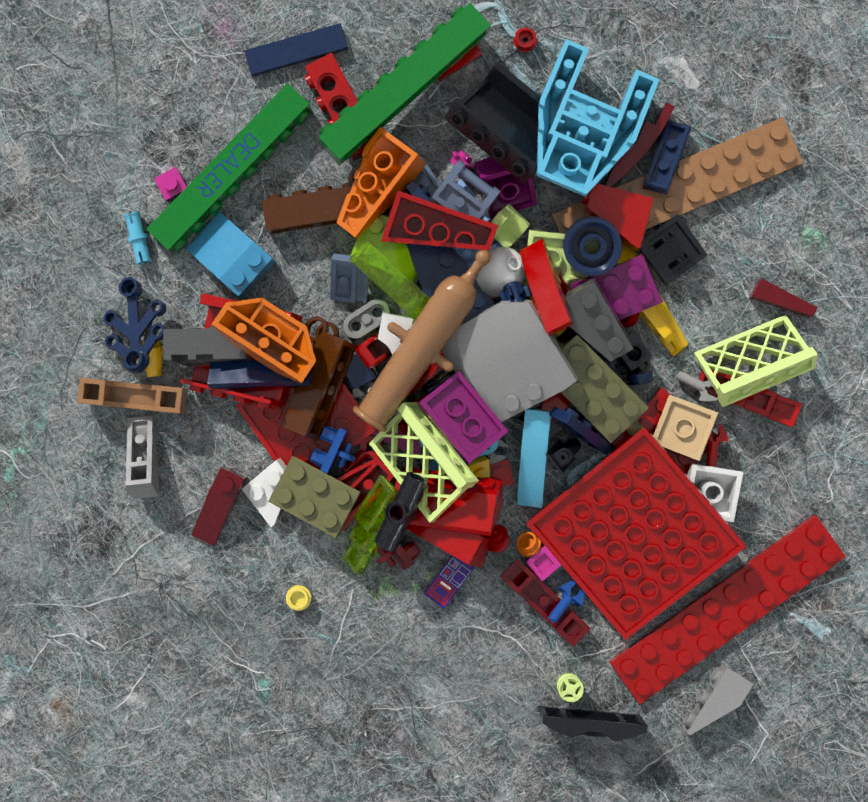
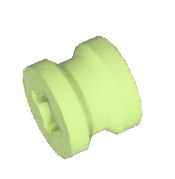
M566 673L559 677L557 690L560 697L567 702L578 701L584 693L583 684L578 676L573 673Z

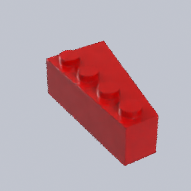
M397 191L381 241L490 251L498 225Z

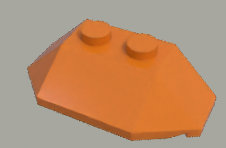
M264 298L226 302L211 324L232 345L277 374L301 384L316 362L307 326Z

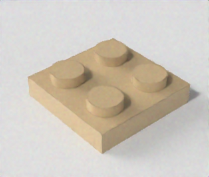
M669 395L653 436L663 448L700 461L719 413Z

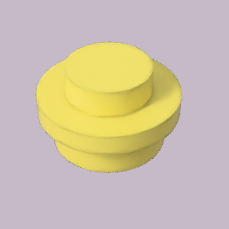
M303 585L291 587L286 594V602L293 610H304L311 603V593Z

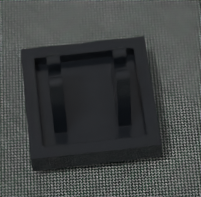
M678 214L643 239L639 249L665 286L708 255Z

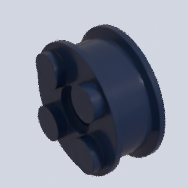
M588 216L575 221L568 228L563 240V250L568 263L574 270L584 275L597 276L608 272L616 265L621 255L622 242L618 231L609 221L601 217ZM591 239L599 242L598 250L593 253L585 250L586 242Z

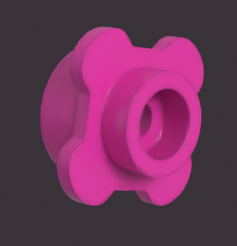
M465 151L452 152L454 155L450 160L452 164L456 165L461 160L466 164L465 167L468 170L469 168H474V165L471 163L473 158Z

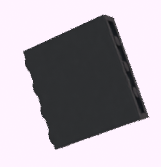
M497 62L482 82L460 101L456 99L444 119L522 183L525 184L537 172L538 113L541 97Z

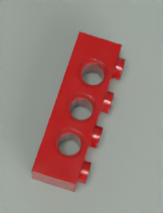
M332 52L305 66L307 75L304 78L310 90L316 89L319 95L316 101L321 111L327 110L331 118L327 122L335 123L339 119V113L334 111L335 106L342 103L352 108L358 102ZM330 81L336 84L335 88L331 91L322 89L326 82ZM369 140L351 156L353 161L363 157L361 156Z

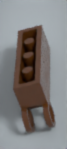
M356 166L350 171L348 176L349 182L342 184V188L332 189V186H323L317 188L318 192L307 193V190L292 192L293 196L283 197L282 194L267 196L268 200H262L266 231L270 235L337 224L345 198L353 186L355 171L360 166Z
M315 316L310 318L305 325L307 326L310 340L314 342L313 352L316 358L312 368L311 385L297 386L295 388L291 404L284 415L282 427L319 441L357 345L339 338L337 325L326 321L322 317ZM320 321L321 324L316 329L315 337H312L310 334L311 326L315 322ZM329 326L333 328V335L328 334Z

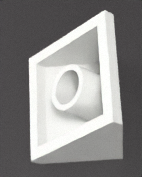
M692 463L686 475L726 521L734 522L743 472Z

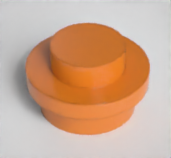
M532 532L522 533L518 537L516 544L518 552L525 557L534 556L542 546L540 539Z

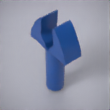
M575 581L562 584L557 588L562 592V599L548 616L552 623L558 622L570 604L574 603L576 607L582 606L585 592L581 588H579L575 596H571V588L576 584Z

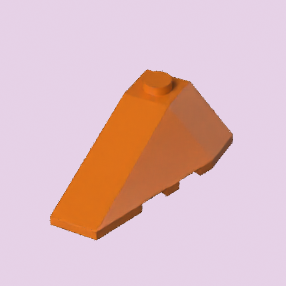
M379 127L364 147L361 155L363 159L359 169L355 171L353 186L345 198L337 220V224L356 239L394 202L397 191L404 192L406 186L414 181L427 165L419 154L381 127Z

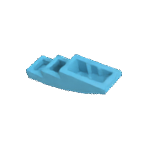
M534 408L525 410L517 505L543 507L548 457L545 454L548 452L550 440V410Z

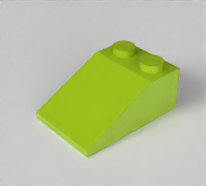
M380 215L357 238L350 256H357L362 260L370 258L371 269L412 284L416 273L408 248L403 243L381 241L389 217Z

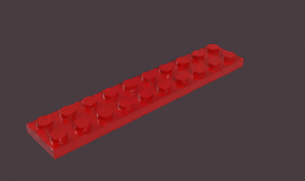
M812 515L609 662L637 702L642 704L846 556L816 515Z

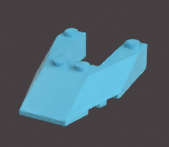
M565 39L539 101L536 176L586 196L635 143L660 79L636 69L627 85L619 108L612 107L573 90L589 49Z

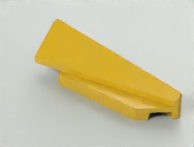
M622 243L621 255L616 265L638 256L636 251L630 250ZM664 300L663 303L639 312L640 317L672 357L688 345Z

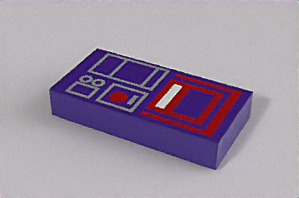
M451 556L425 590L424 594L444 609L471 574L474 567Z

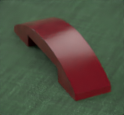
M518 558L500 575L517 594L530 604L573 647L591 629L570 607L567 608L557 623H552L548 616L561 599Z

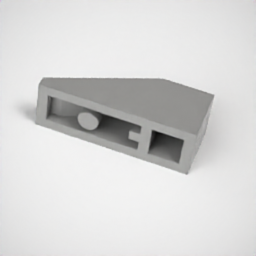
M153 416L134 417L127 420L126 487L133 499L159 496V469Z

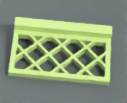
M786 315L694 352L696 361L718 394V401L722 407L815 369L818 355L813 347L809 348ZM784 325L788 331L787 335L783 336L772 333L773 328ZM754 336L766 338L763 346L750 343L749 341ZM769 339L783 342L782 349L777 350L767 347ZM787 344L798 346L801 351L792 354L785 352ZM732 345L743 347L740 355L726 352L727 348ZM746 349L761 352L758 360L744 357ZM764 353L778 356V360L772 364L763 362L762 358ZM714 355L720 358L717 365L707 363L704 357ZM723 359L737 361L735 370L722 367ZM741 363L755 366L754 371L750 373L738 370ZM718 372L732 376L730 381L721 385L716 377Z
M403 402L397 409V415L386 425L387 431H380L369 444L400 485L405 478L404 475L406 476L407 472H412L413 458H423L422 473L414 474L427 479V482L428 478H438V493H429L427 486L417 507L429 523H432L467 488H472L479 480L420 408L418 403ZM402 419L408 425L407 435H398V423ZM385 437H391V452H385L379 444ZM398 438L407 439V454L397 453ZM414 439L422 442L423 455L413 454ZM397 456L407 457L406 472H401L398 469ZM429 459H435L439 464L438 475L428 474ZM444 479H450L457 487L451 495L444 494ZM428 496L438 497L437 509L433 513L427 506Z

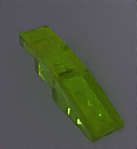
M366 240L351 256L350 261L416 320L430 297Z
M381 475L354 515L358 522L348 536L352 543L342 557L356 575H363L378 549L374 540L385 519V508L394 500L398 492Z

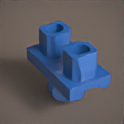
M325 426L320 439L331 443V448L328 453L315 448L310 461L321 467V471L325 473H330L337 455L340 456L336 464L338 467L344 468L347 460L354 462L356 457L350 454L354 445L346 442L343 451L340 450L348 431L343 428L338 430Z

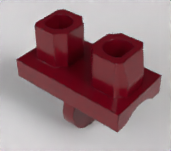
M410 542L404 548L399 544L396 552H389L378 546L375 548L381 555L376 560L379 565L386 561L390 568L398 563L403 570L415 564L413 560L421 552L413 542Z

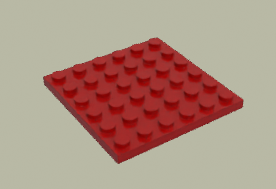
M645 426L526 523L625 640L747 547L744 541Z

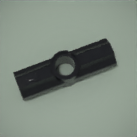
M412 472L406 473L394 500L385 508V519L374 540L378 547L389 552H396L409 523L417 517V506L429 484L426 481L427 479ZM400 507L403 509V517L399 514Z

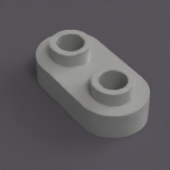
M374 299L348 315L343 323L345 333L352 339H360L378 328L381 324L382 315L374 317L373 311L379 308L382 310V313H390L387 303L380 299ZM359 322L361 329L359 331L352 330L353 323Z

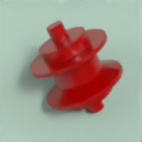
M495 525L491 536H486L490 539L488 546L490 552H502L510 544L507 529L502 525Z

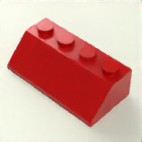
M403 467L401 472H406V467ZM413 467L412 472L422 473V470ZM428 471V474L438 475V471ZM476 477L479 481L472 488H467L434 522L429 523L417 507V517L409 524L491 536L503 506V480ZM428 478V492L438 493V478ZM444 479V494L451 495L457 487L450 479ZM397 480L395 483L393 500L401 486ZM428 496L427 506L433 513L437 509L438 497ZM400 507L399 514L403 517V509Z

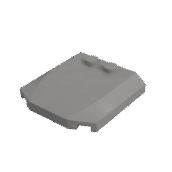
M525 300L524 302L501 301L461 323L442 349L446 359L453 363L455 373L458 371L462 373L501 422L564 391L578 379L553 335L550 336L546 333L539 312L531 300Z

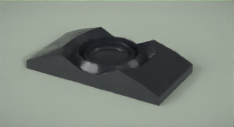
M539 706L538 710L544 725L571 738L585 735L609 737L614 741H620L646 733L648 728L640 714Z

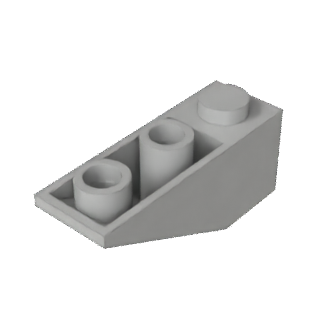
M721 664L719 668L716 667L710 675L709 680L711 682L708 687L702 689L698 694L695 708L693 711H688L685 715L682 728L688 735H692L740 707L754 684L724 664Z

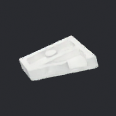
M281 458L274 461L242 488V491L270 527L278 523V517L281 512V508L268 502L287 467Z

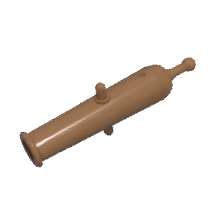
M481 250L477 252L474 263L462 276L452 275L444 279L438 285L434 295L429 299L410 329L406 331L395 322L388 324V331L401 339L399 341L400 345L361 404L353 407V412L363 421L381 432H386V424L431 364L435 363L447 372L453 370V363L440 355L442 353L441 350L475 305L477 291L473 284L479 271L491 260L488 251Z

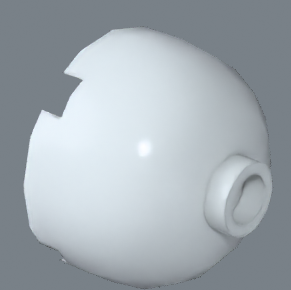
M504 246L490 249L488 251L491 256L490 262L483 266L478 276H476L477 284L488 296L496 298L500 297L499 292L503 291V287L509 282L517 281L523 286L526 281V273L521 255L514 249Z

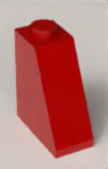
M597 183L586 196H583L582 203L586 204L584 212L589 216L601 217L609 221L618 231L621 242L630 250L638 251L640 249L653 198Z

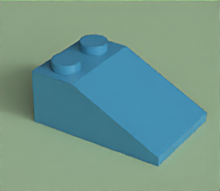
M221 212L212 219L186 248L241 299L246 297L276 263L271 256Z

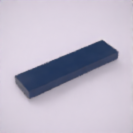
M341 23L244 50L251 76L254 77L324 57L331 52L334 54L348 50Z
M257 360L210 362L207 385L210 389L311 385L312 368L301 384L277 374Z

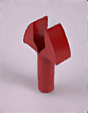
M721 424L717 426L718 434L714 437V440L710 435L707 442L706 466L717 467L718 445L722 441L728 442L727 433Z
M369 436L359 443L360 451L355 455V461H349L342 468L344 474L357 468L366 458H379L375 451L366 452L367 444L375 436Z

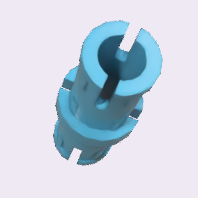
M131 212V215L129 213L125 214L124 218L129 232L128 242L132 244L136 265L145 264V261L147 263L152 262L146 241L149 238L148 234L144 233L140 212Z

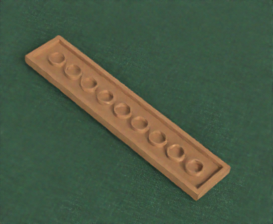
M782 117L680 160L668 195L643 189L646 175L616 188L653 198L645 230H648L671 220L677 214L681 216L803 164V161L785 119ZM580 202L552 214L551 218L557 232L566 233L575 221L588 217L589 215L584 212L586 204Z

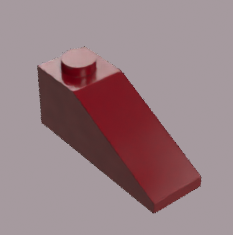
M227 467L220 468L208 492L191 534L192 536L215 546L248 477Z

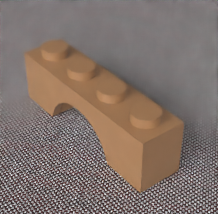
M80 378L77 403L186 414L188 389Z

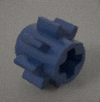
M513 281L507 283L503 287V291L499 292V301L524 302L525 300H531L530 297L532 295L529 286L522 287L520 282Z

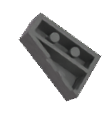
M595 277L564 294L568 303L566 304L574 323L569 327L611 362L633 350L631 338Z
M212 326L206 329H163V360L193 367L208 366L210 362L256 360L232 345Z

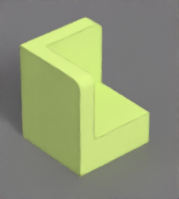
M510 204L504 207L490 222L498 225L494 238L502 246L508 248L530 226V223Z

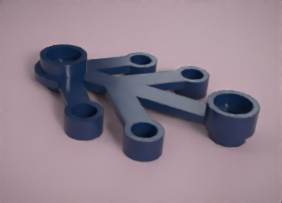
M126 277L119 284V292L127 298L129 325L121 320L120 314L113 310H109L104 314L103 321L105 324L115 327L130 339V349L115 334H110L106 337L105 346L122 355L126 369L137 374L143 372L148 367V354L158 340H163V329H167V327L160 323L154 324L150 330L151 334L142 345L141 337L156 316L164 315L167 308L163 302L155 299L150 302L149 309L140 320L138 297L142 293V286L134 278ZM160 305L159 310L155 312L156 306ZM114 316V320L110 322L111 317ZM162 329L161 334L157 336V331ZM116 339L115 345L112 346V341Z

